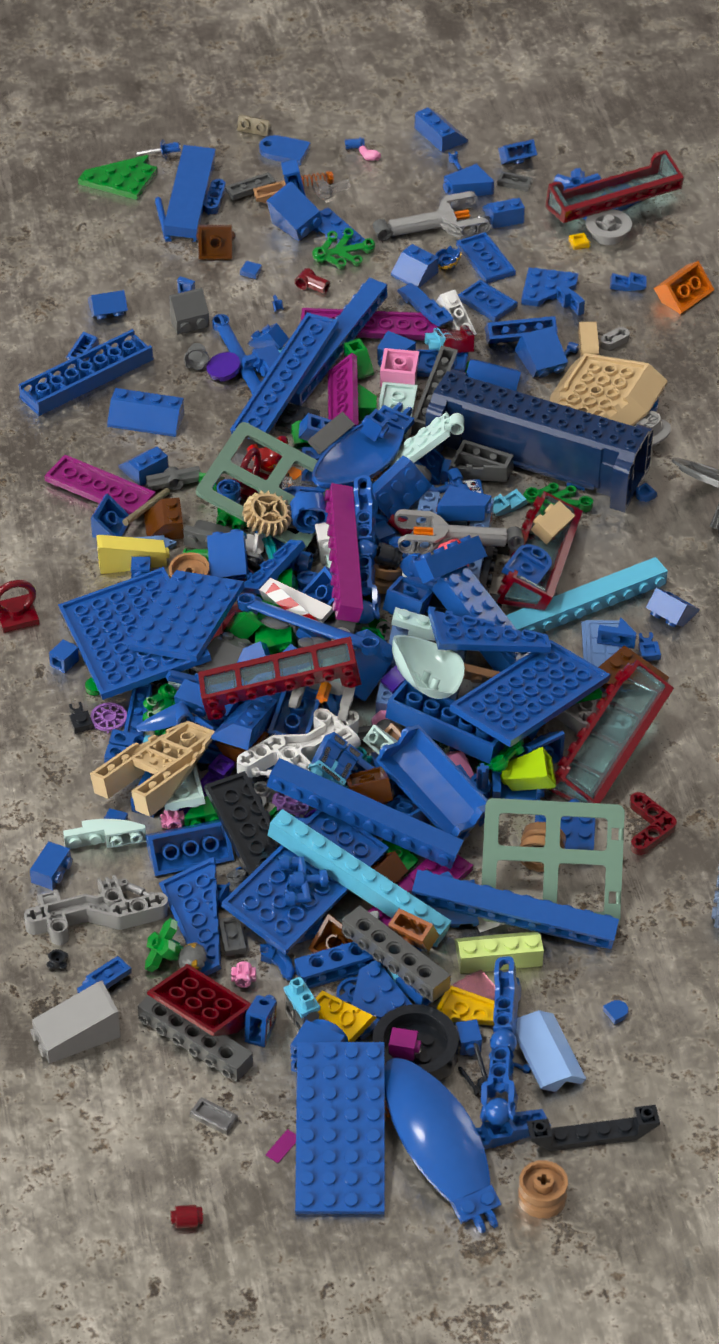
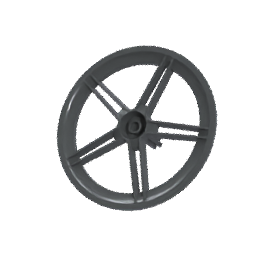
M672 458V462L679 466V470L719 488V469L686 459ZM719 503L710 527L719 530Z

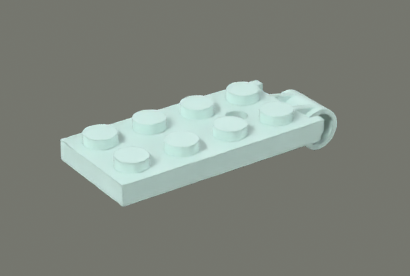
M383 382L377 410H380L383 405L393 409L398 402L403 404L401 413L407 407H411L414 410L417 385ZM410 429L404 434V439H408Z
M446 412L442 416L436 417L426 428H421L414 437H410L404 442L396 457L390 463L389 468L403 455L413 463L450 437V432L454 435L461 434L464 431L463 415L454 413L449 416Z
M196 765L165 804V811H176L180 808L198 807L205 804Z

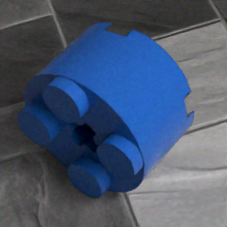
M299 491L295 494V497L290 502L293 526L302 533L316 532L315 524L325 523L328 515L325 512L326 501L324 495L320 492Z

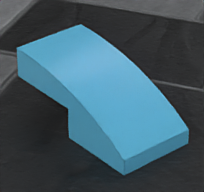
M517 489L504 497L499 494L493 498V513L495 516L511 513L528 504L527 499Z

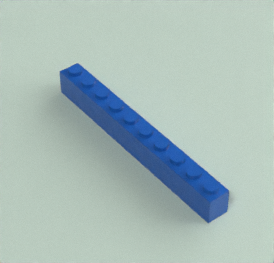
M368 278L361 285L360 290L357 294L353 295L349 304L344 306L341 314L336 316L335 319L338 320L339 326L289 401L290 403L299 406L303 405L343 354L344 343L355 339L388 297L387 284Z
M281 758L278 759L272 769L266 787L449 869L452 868L464 841Z
M417 870L411 893L427 905L610 950L613 947L619 919L611 915H601L591 910H580L570 905L556 904L550 900L535 899L530 895H519L510 890H499L489 885L482 886L474 884L469 880L454 879L449 875L433 874L428 870Z

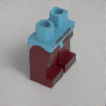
M467 325L460 326V330L454 331L434 328L433 333H425V344L428 345L429 350H437L438 352L441 345L457 349L458 352H474L475 335Z

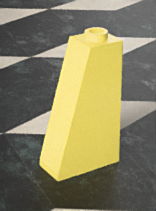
M96 535L101 574L131 571L132 557H150L151 568L167 566L166 559L170 558L169 548H165L164 540Z

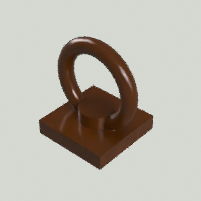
M198 225L196 238L198 240L199 259H232V241L236 238L235 232L232 231V225Z

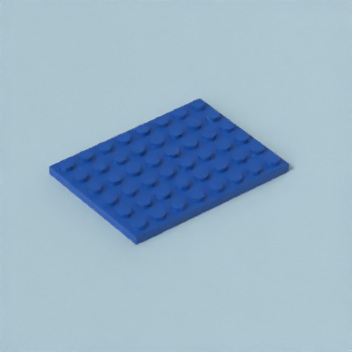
M164 567L58 604L59 610L102 700L166 678L169 669L181 672L212 661L207 648L198 662L129 650L127 644L170 580Z

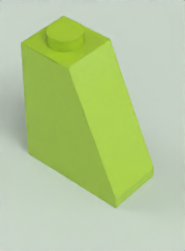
M543 747L509 761L508 767L500 774L502 783L508 785L512 791L556 787L552 758Z

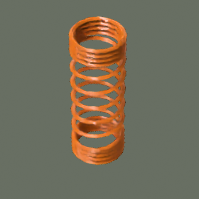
M331 171V172H325V176H324L325 185H326V177H327V183H328V184H333V183H334L333 172H332V171ZM313 173V174H312V177H311L310 174H308V176H306L305 174H304L303 176L301 175L302 181H303V185H304V176H305V177H306V180H307V186L309 187L308 177L310 176V178H311V183H312V186H313V175H314L315 180H316V186L318 185V184H317V175H319L320 184L322 185L321 176H322V174H323V176H324V173H321L320 175H319V173H317L316 176H315V174Z

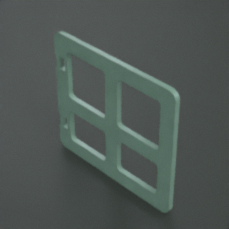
M242 422L237 426L197 486L196 495L244 521L243 506L212 489L221 474H227L258 492L261 490L264 493L269 490L270 494L276 492V496H282V500H288V505H290L291 500L295 496L280 489L279 485L293 464H298L313 472L318 460L249 423ZM246 438H250L282 456L267 480H263L231 462V459ZM286 530L281 535L276 534L274 538L285 544L289 540H303L306 545L302 550L304 551L316 532L310 534L299 532L294 534Z
M489 799L485 804L481 885H489L496 889L497 862L500 860L541 862L544 864L543 900H550L557 904L558 868L560 864L602 865L606 869L604 911L594 913L611 915L619 919V924L621 916L624 808L618 804ZM500 814L545 816V846L540 848L499 845ZM561 818L606 819L608 822L606 850L561 848ZM612 828H619L618 840H611ZM609 892H616V904L609 903Z

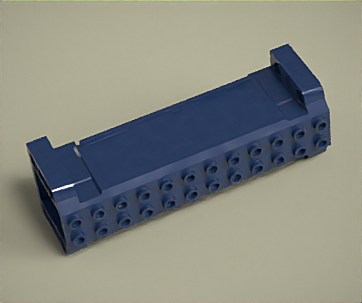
M455 369L446 372L433 392L426 411V427L436 417H440L446 412L449 416L454 413H460L464 417V431L459 435H454L450 432V437L435 447L440 454L445 447L458 450L463 440L513 455L515 467L591 490L596 488V493L610 497L611 509L624 513L636 493V488L641 485L650 469L654 435L653 428L637 424L636 427L493 385L470 378L468 373Z

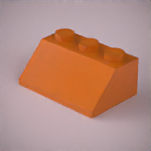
M699 261L686 265L654 288L661 303L679 314L715 290Z

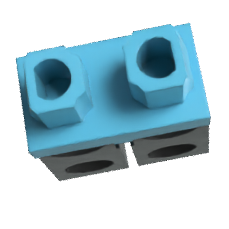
M301 977L290 980V985L284 987L285 1012L299 1032L306 1020L312 1022L319 1018L318 1011H320V1005Z

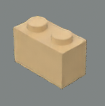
M560 500L555 505L551 503L544 512L546 513L543 516L541 514L538 515L533 521L535 525L531 531L546 545L575 517Z

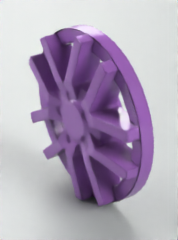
M117 703L100 704L91 713V720L96 730L99 729L109 733L113 729L121 728L126 723L127 712L124 707Z
M280 792L273 795L272 804L277 807V811L283 809L299 817L300 814L304 816L309 809V805Z

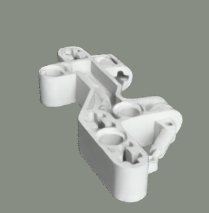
M319 708L314 712L313 730L307 734L273 735L237 757V773L245 771L247 776L251 778L260 775H267V778H269L272 770H268V768L275 765L279 758L310 771L307 768L311 763L309 760L313 759L324 736L335 732L348 742L347 745L351 744L355 748L361 746L360 738L357 735L359 715L357 712L350 710L345 722L338 720V717L328 709Z

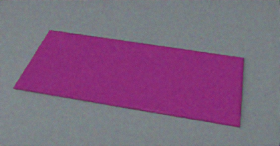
M287 1129L265 1156L279 1163L296 1143V1134Z

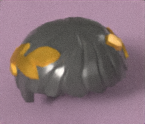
M197 943L185 945L178 957L180 968L189 964L201 972L207 959L205 948Z

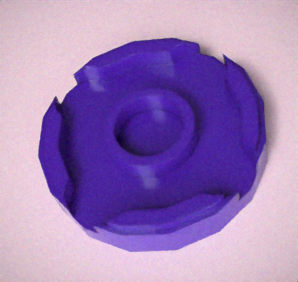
M222 352L213 356L207 363L206 368L213 380L227 381L239 373L238 370L241 368V362L236 354Z

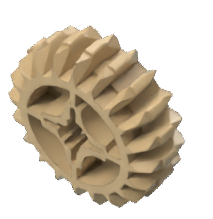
M262 490L259 493L255 492L252 496L248 497L243 506L244 522H247V527H252V532L258 531L259 535L262 533L266 537L269 534L273 537L276 534L281 535L283 531L285 532L292 521V511H290L291 506L288 505V500H282V496H276V492L270 494L269 490L266 493Z

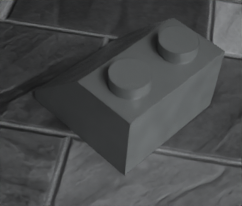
M202 288L169 295L170 319L177 334L210 326L209 311Z

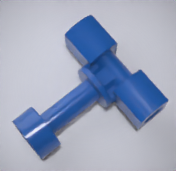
M452 468L448 470L449 484L436 488L432 485L428 491L440 492L442 494L447 491L449 486L466 490L470 489L467 484L462 483L463 476L459 469Z

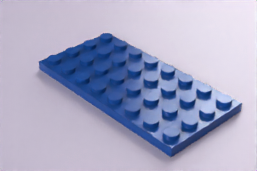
M549 640L551 644L550 653H529L450 704V711L511 747L610 681V674L554 641Z
M320 810L315 811L304 822V824L369 867L379 862L389 851V847L372 834ZM280 845L222 902L221 906L286 955L350 890L328 876L327 886L322 887L319 883H307L310 888L312 902L297 903L294 906L284 905V893H288V891L302 893V889L290 887L289 874L299 872L298 867H291L289 870L279 869L278 857H282V855L290 857L299 856L283 845ZM305 861L306 875H316L319 873V869Z
M297 1042L295 1214H385L384 1042Z

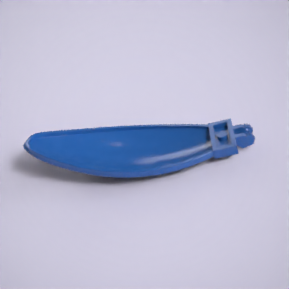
M400 402L393 409L383 405L379 411L390 418L388 422L390 429L383 439L379 437L376 441L368 438L360 432L363 427L362 424L357 425L338 438L317 461L312 473L314 484L330 489L331 483L353 486L354 480L358 476L368 475L371 479L381 473L396 457L403 442L404 434L414 424V418L410 417L413 409L407 407L401 413L403 404Z
M389 1059L384 1066L385 1098L395 1129L411 1159L434 1188L451 1203L461 1224L473 1220L478 1232L482 1234L486 1232V1227L480 1216L485 1214L491 1227H497L498 1221L492 1210L499 1208L502 1204L493 1186L490 1185L486 1153L470 1116L456 1097L427 1071L405 1059Z

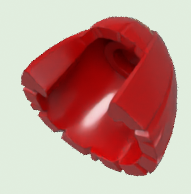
M279 436L277 438L278 440L288 444V438L286 436ZM257 444L250 445L247 448V452L256 448L261 453L260 468L267 472H273L282 456L266 447L258 448Z

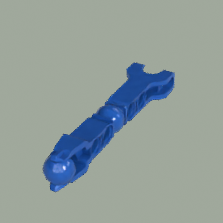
M361 475L354 480L362 596L370 594L372 603L363 600V611L358 623L368 624L375 618L377 620L380 618L381 598L375 585L374 558L377 554L375 534L378 501L376 494L373 493L370 477L368 475ZM362 482H367V488L365 489L359 488V485Z
M509 956L500 957L495 961L493 1016L495 1026H493L494 1033L490 1039L492 1051L490 1055L489 1077L481 1086L482 1110L480 1119L482 1123L488 1120L491 1124L499 1126L507 1123L510 1119L513 1121L516 1119L518 1094L513 1082L514 1064L512 1059H514L513 1051H515L517 1046L515 1033L518 1002L521 1000V984L519 978L516 977L514 959ZM508 964L509 971L502 972L500 970L501 967ZM507 1092L508 1102L503 1098L494 1097L497 1096V1093Z

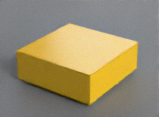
M585 233L569 235V242L574 250L590 247V242Z

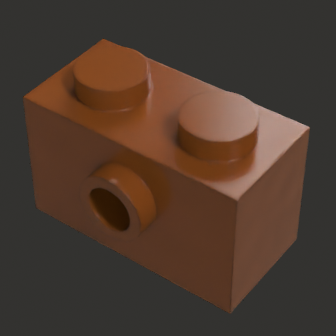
M400 908L388 924L391 930L408 943L426 952L430 951L439 937L432 923Z

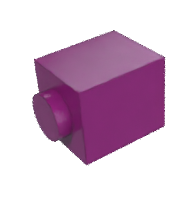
M392 1027L389 1054L393 1058L414 1061L415 1053H420L421 1040H418V1031Z

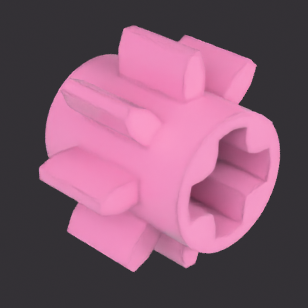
M164 810V814H160L162 828L167 827L168 830L185 825L183 810Z
M245 961L237 963L236 967L231 968V981L235 982L238 987H249L251 982H256V967H252L249 962Z

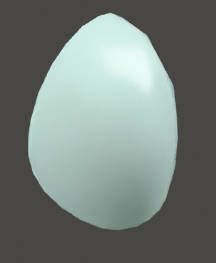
M396 635L393 637L392 653L397 669L415 689L435 699L447 698L459 689L463 680L465 666L462 658L452 650H438L436 643L407 635Z

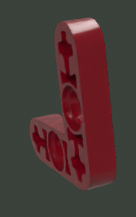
M635 792L630 796V808L650 823L649 826L631 840V851L636 855H644L676 831L677 820L646 794ZM656 811L658 815L652 816L648 812ZM656 832L659 836L651 837L649 833Z

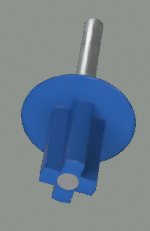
M162 139L160 148L141 151L136 154L139 156L161 152L163 157L167 159L168 153L181 151V144L179 142L166 144L164 139Z

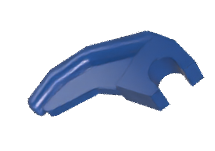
M260 944V952H267L261 953V961L278 966L282 977L287 981L292 980L295 972L292 959L276 948L271 949L269 944Z

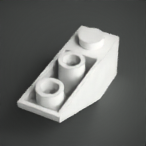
M456 290L440 294L436 303L440 308L445 307L454 318L453 321L447 323L453 331L460 330V326L467 325L470 331L476 335L477 333Z

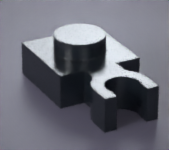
M78 702L79 708L77 709L73 708L72 704H69L71 713L69 719L75 734L93 729L88 710L83 711L81 702Z

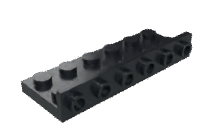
M243 771L206 784L204 790L247 876H249L281 844L268 836L271 822L270 814L267 810L265 811L260 794H256L252 778L248 777L246 772Z

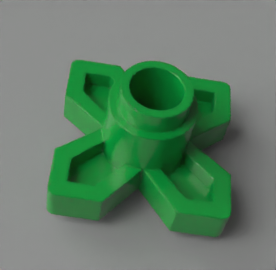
M169 918L163 924L160 933L154 931L148 937L147 947L151 951L145 960V970L154 972L159 967L162 958L169 961L178 960L183 946L178 941L172 939L177 931L178 921Z

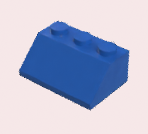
M429 107L415 112V129L439 151L444 152L468 142V139L443 116Z
M472 358L467 369L470 378L517 391L522 373L519 370Z

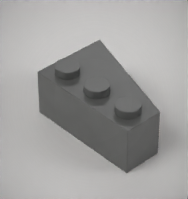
M463 440L449 469L458 468L463 476V480L480 479L481 481L507 482L514 469L513 455Z

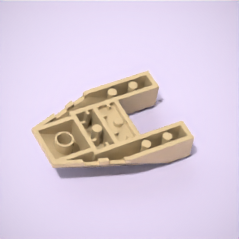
M186 721L167 729L166 734L159 737L157 735L150 736L147 742L140 745L138 743L130 745L90 773L94 793L109 799L142 776L145 771L154 774L152 777L131 791L135 810L150 817L165 806L191 773L212 742L211 735L215 731Z

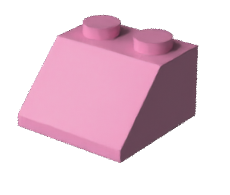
M385 348L380 369V387H382L383 382L415 385L419 351Z

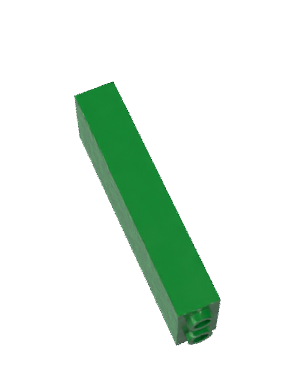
M293 569L283 570L276 581L298 591V581ZM256 594V596H258V597H260L261 599H263L260 594ZM262 600V602H265V603H268V604H270V605H273V606L282 608V607H280L279 605H276V604H273V603H269V602H266V601ZM258 612L257 616L259 618L257 620L261 622L267 615ZM262 623L255 631V643L260 641L266 643L270 655L283 652L290 644L298 649V642L292 627L273 629Z

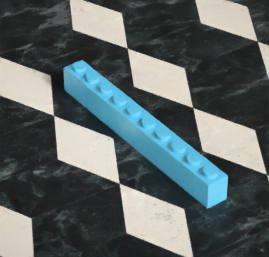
M654 557L556 595L545 610L523 608L506 616L518 631L527 629L543 633L665 585L668 570Z
M281 809L270 822L269 837L299 857H305V861L317 869L327 870L329 877L389 917L393 918L400 908L432 923L439 934L438 939L433 945L434 947H437L446 936L451 920L285 810Z

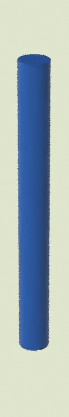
M156 197L155 203L164 235L166 216L161 198ZM170 235L164 238L165 242L172 241Z

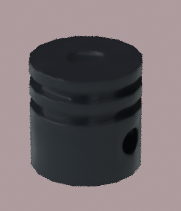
M380 542L374 561L376 564L396 570L401 562L403 553L397 547L394 548L392 545Z

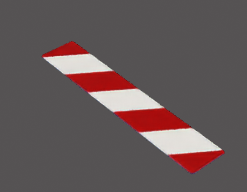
M272 583L266 591V594L283 609L318 621L275 583Z

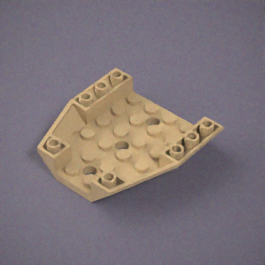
M585 353L569 367L551 394L550 401L634 426L649 413L668 382L649 363Z

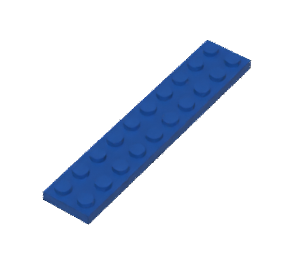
M306 313L231 427V434L242 422L249 423L269 434L339 326L338 320Z

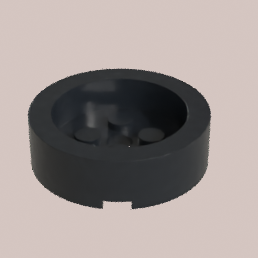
M410 1004L394 1008L381 1017L374 1028L373 1042H384V1066L389 1059L393 1058L389 1054L392 1027L418 1031V1040H421V1052L415 1054L414 1061L410 1062L427 1071L438 1081L449 1077L457 1063L458 1033L454 1023L447 1015L430 1006Z

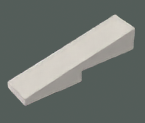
M272 578L259 589L264 601L278 605L266 594L271 584L275 583L322 623L333 612V607Z

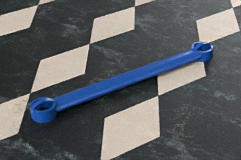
M224 314L215 315L212 319L213 329L219 332L229 352L236 354L242 363V358L246 354L230 327L229 317ZM241 365L239 371L253 395L261 382L254 369H244Z
M244 593L237 597L238 608L241 611L253 610L335 640L351 636L353 646L360 648L364 655H375L380 651V641L376 637L368 636L364 638L256 600V596L251 593Z

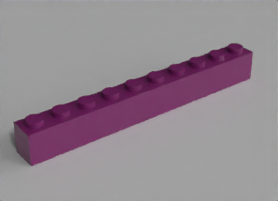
M331 483L330 489L325 492V501H327L325 512L328 513L326 524L329 525L327 536L330 537L328 548L331 549L329 561H332L330 573H332L331 586H333L332 598H334L333 611H335L336 619L358 623L363 611L353 487Z

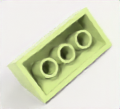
M537 931L454 938L460 974L494 971L495 961L504 956L514 959L516 969L543 966L544 949L541 934ZM503 965L500 970L509 969V965Z

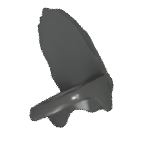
M193 343L184 356L186 368L200 370L207 365L209 355L202 344Z

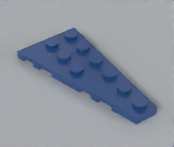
M429 606L428 616L438 650L550 653L551 644L547 634L527 629L518 631L512 629L510 625L505 624V627L494 625L495 622L468 615L459 617L453 615L452 611L446 610L443 613L435 611V607Z
M212 857L159 882L162 892L168 897V905L175 920L178 921V926L186 944L197 943L205 948L207 959L201 972L206 976L222 969L216 860Z

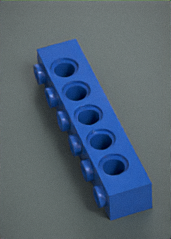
M353 941L294 959L295 973L311 989L357 975L359 969L375 959Z

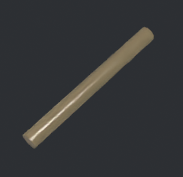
M168 488L163 489L123 519V524L128 526L158 501L169 495L170 490Z

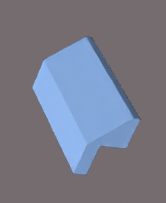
M538 1010L517 1018L515 1036L540 1089L556 1092L566 1081L582 1084L586 1080L553 1013Z

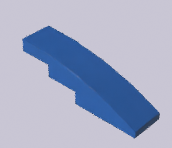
M543 1109L516 1112V1119L514 1121L510 1119L507 1123L500 1126L486 1121L482 1123L481 1127L476 1129L484 1149H489L530 1137L527 1121L547 1119Z

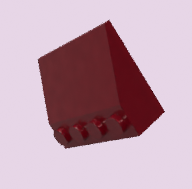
M186 964L147 991V995L212 1036L236 1034L245 1028L246 1012L251 1005L250 1002L189 964Z

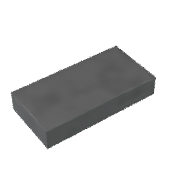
M202 1097L190 1111L191 1118L225 1135L229 1133L238 1121L237 1114Z

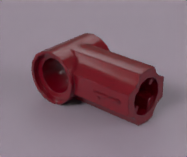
M305 268L294 280L295 285L301 290L310 288L325 295L331 286V281L316 276L315 272L310 268Z

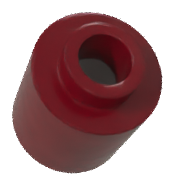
M175 1206L174 1211H170L171 1224H175L176 1229L198 1227V1225H203L202 1206Z

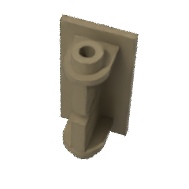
M239 114L238 131L268 136V130H271L272 127L268 120Z

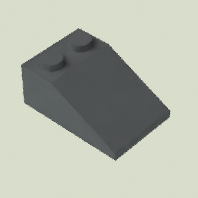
M224 632L216 636L207 646L212 661L192 667L191 669L200 672L237 663L243 648L253 645V643H250L247 639L235 637L232 633Z

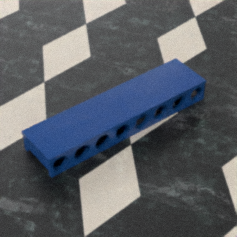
M183 145L164 222V238L170 235L193 238V242L197 241L198 225L201 224L204 202L215 164V148Z
M131 329L20 383L19 398L38 416H41L154 360L153 348L151 345L147 346L135 335V331ZM128 336H132L131 340L125 341ZM117 343V347L111 346L112 344ZM103 350L102 354L96 355L98 351ZM85 357H89L88 361H82ZM75 364L74 368L67 369L69 365ZM56 371H60L59 375H53ZM46 378L45 382L38 383L40 379ZM27 385H31L30 390L26 392L24 388Z

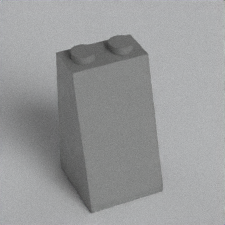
M103 981L95 983L32 1019L33 1028L30 1029L33 1040H38L39 1042L38 1048L41 1056H46L49 1064L121 1037L118 1010Z

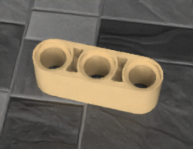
M579 322L580 356L585 353L599 355L597 323Z

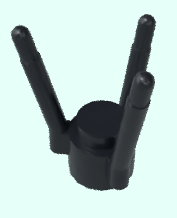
M474 1043L482 1077L477 1080L475 1085L461 1066L458 1067V1070L473 1089L475 1096L480 1095L481 1098V1086L488 1080V1076L478 1044Z

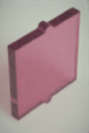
M482 970L469 976L466 975L464 979L452 984L454 987L493 1001L495 1000V986Z

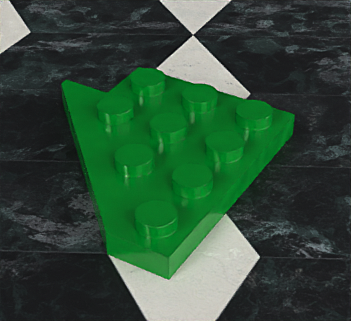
M143 155L87 169L78 178V184L137 200L158 173V167L147 164L149 155Z

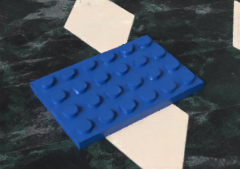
M176 570L127 644L129 650L198 662L236 602L237 597L245 587L244 581Z

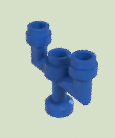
M288 855L278 857L279 869L289 870L291 867H298L299 872L289 874L290 887L302 889V893H295L294 891L284 893V905L294 906L297 903L312 902L310 888L307 883H319L322 887L328 885L327 870H320L316 875H306L305 857H290Z

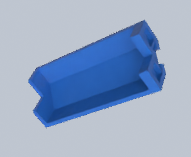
M419 724L404 728L401 732V737L396 743L386 744L379 750L380 754L376 758L377 763L436 828L465 840L470 836L469 831L477 824L480 827L484 824L485 804L488 800Z

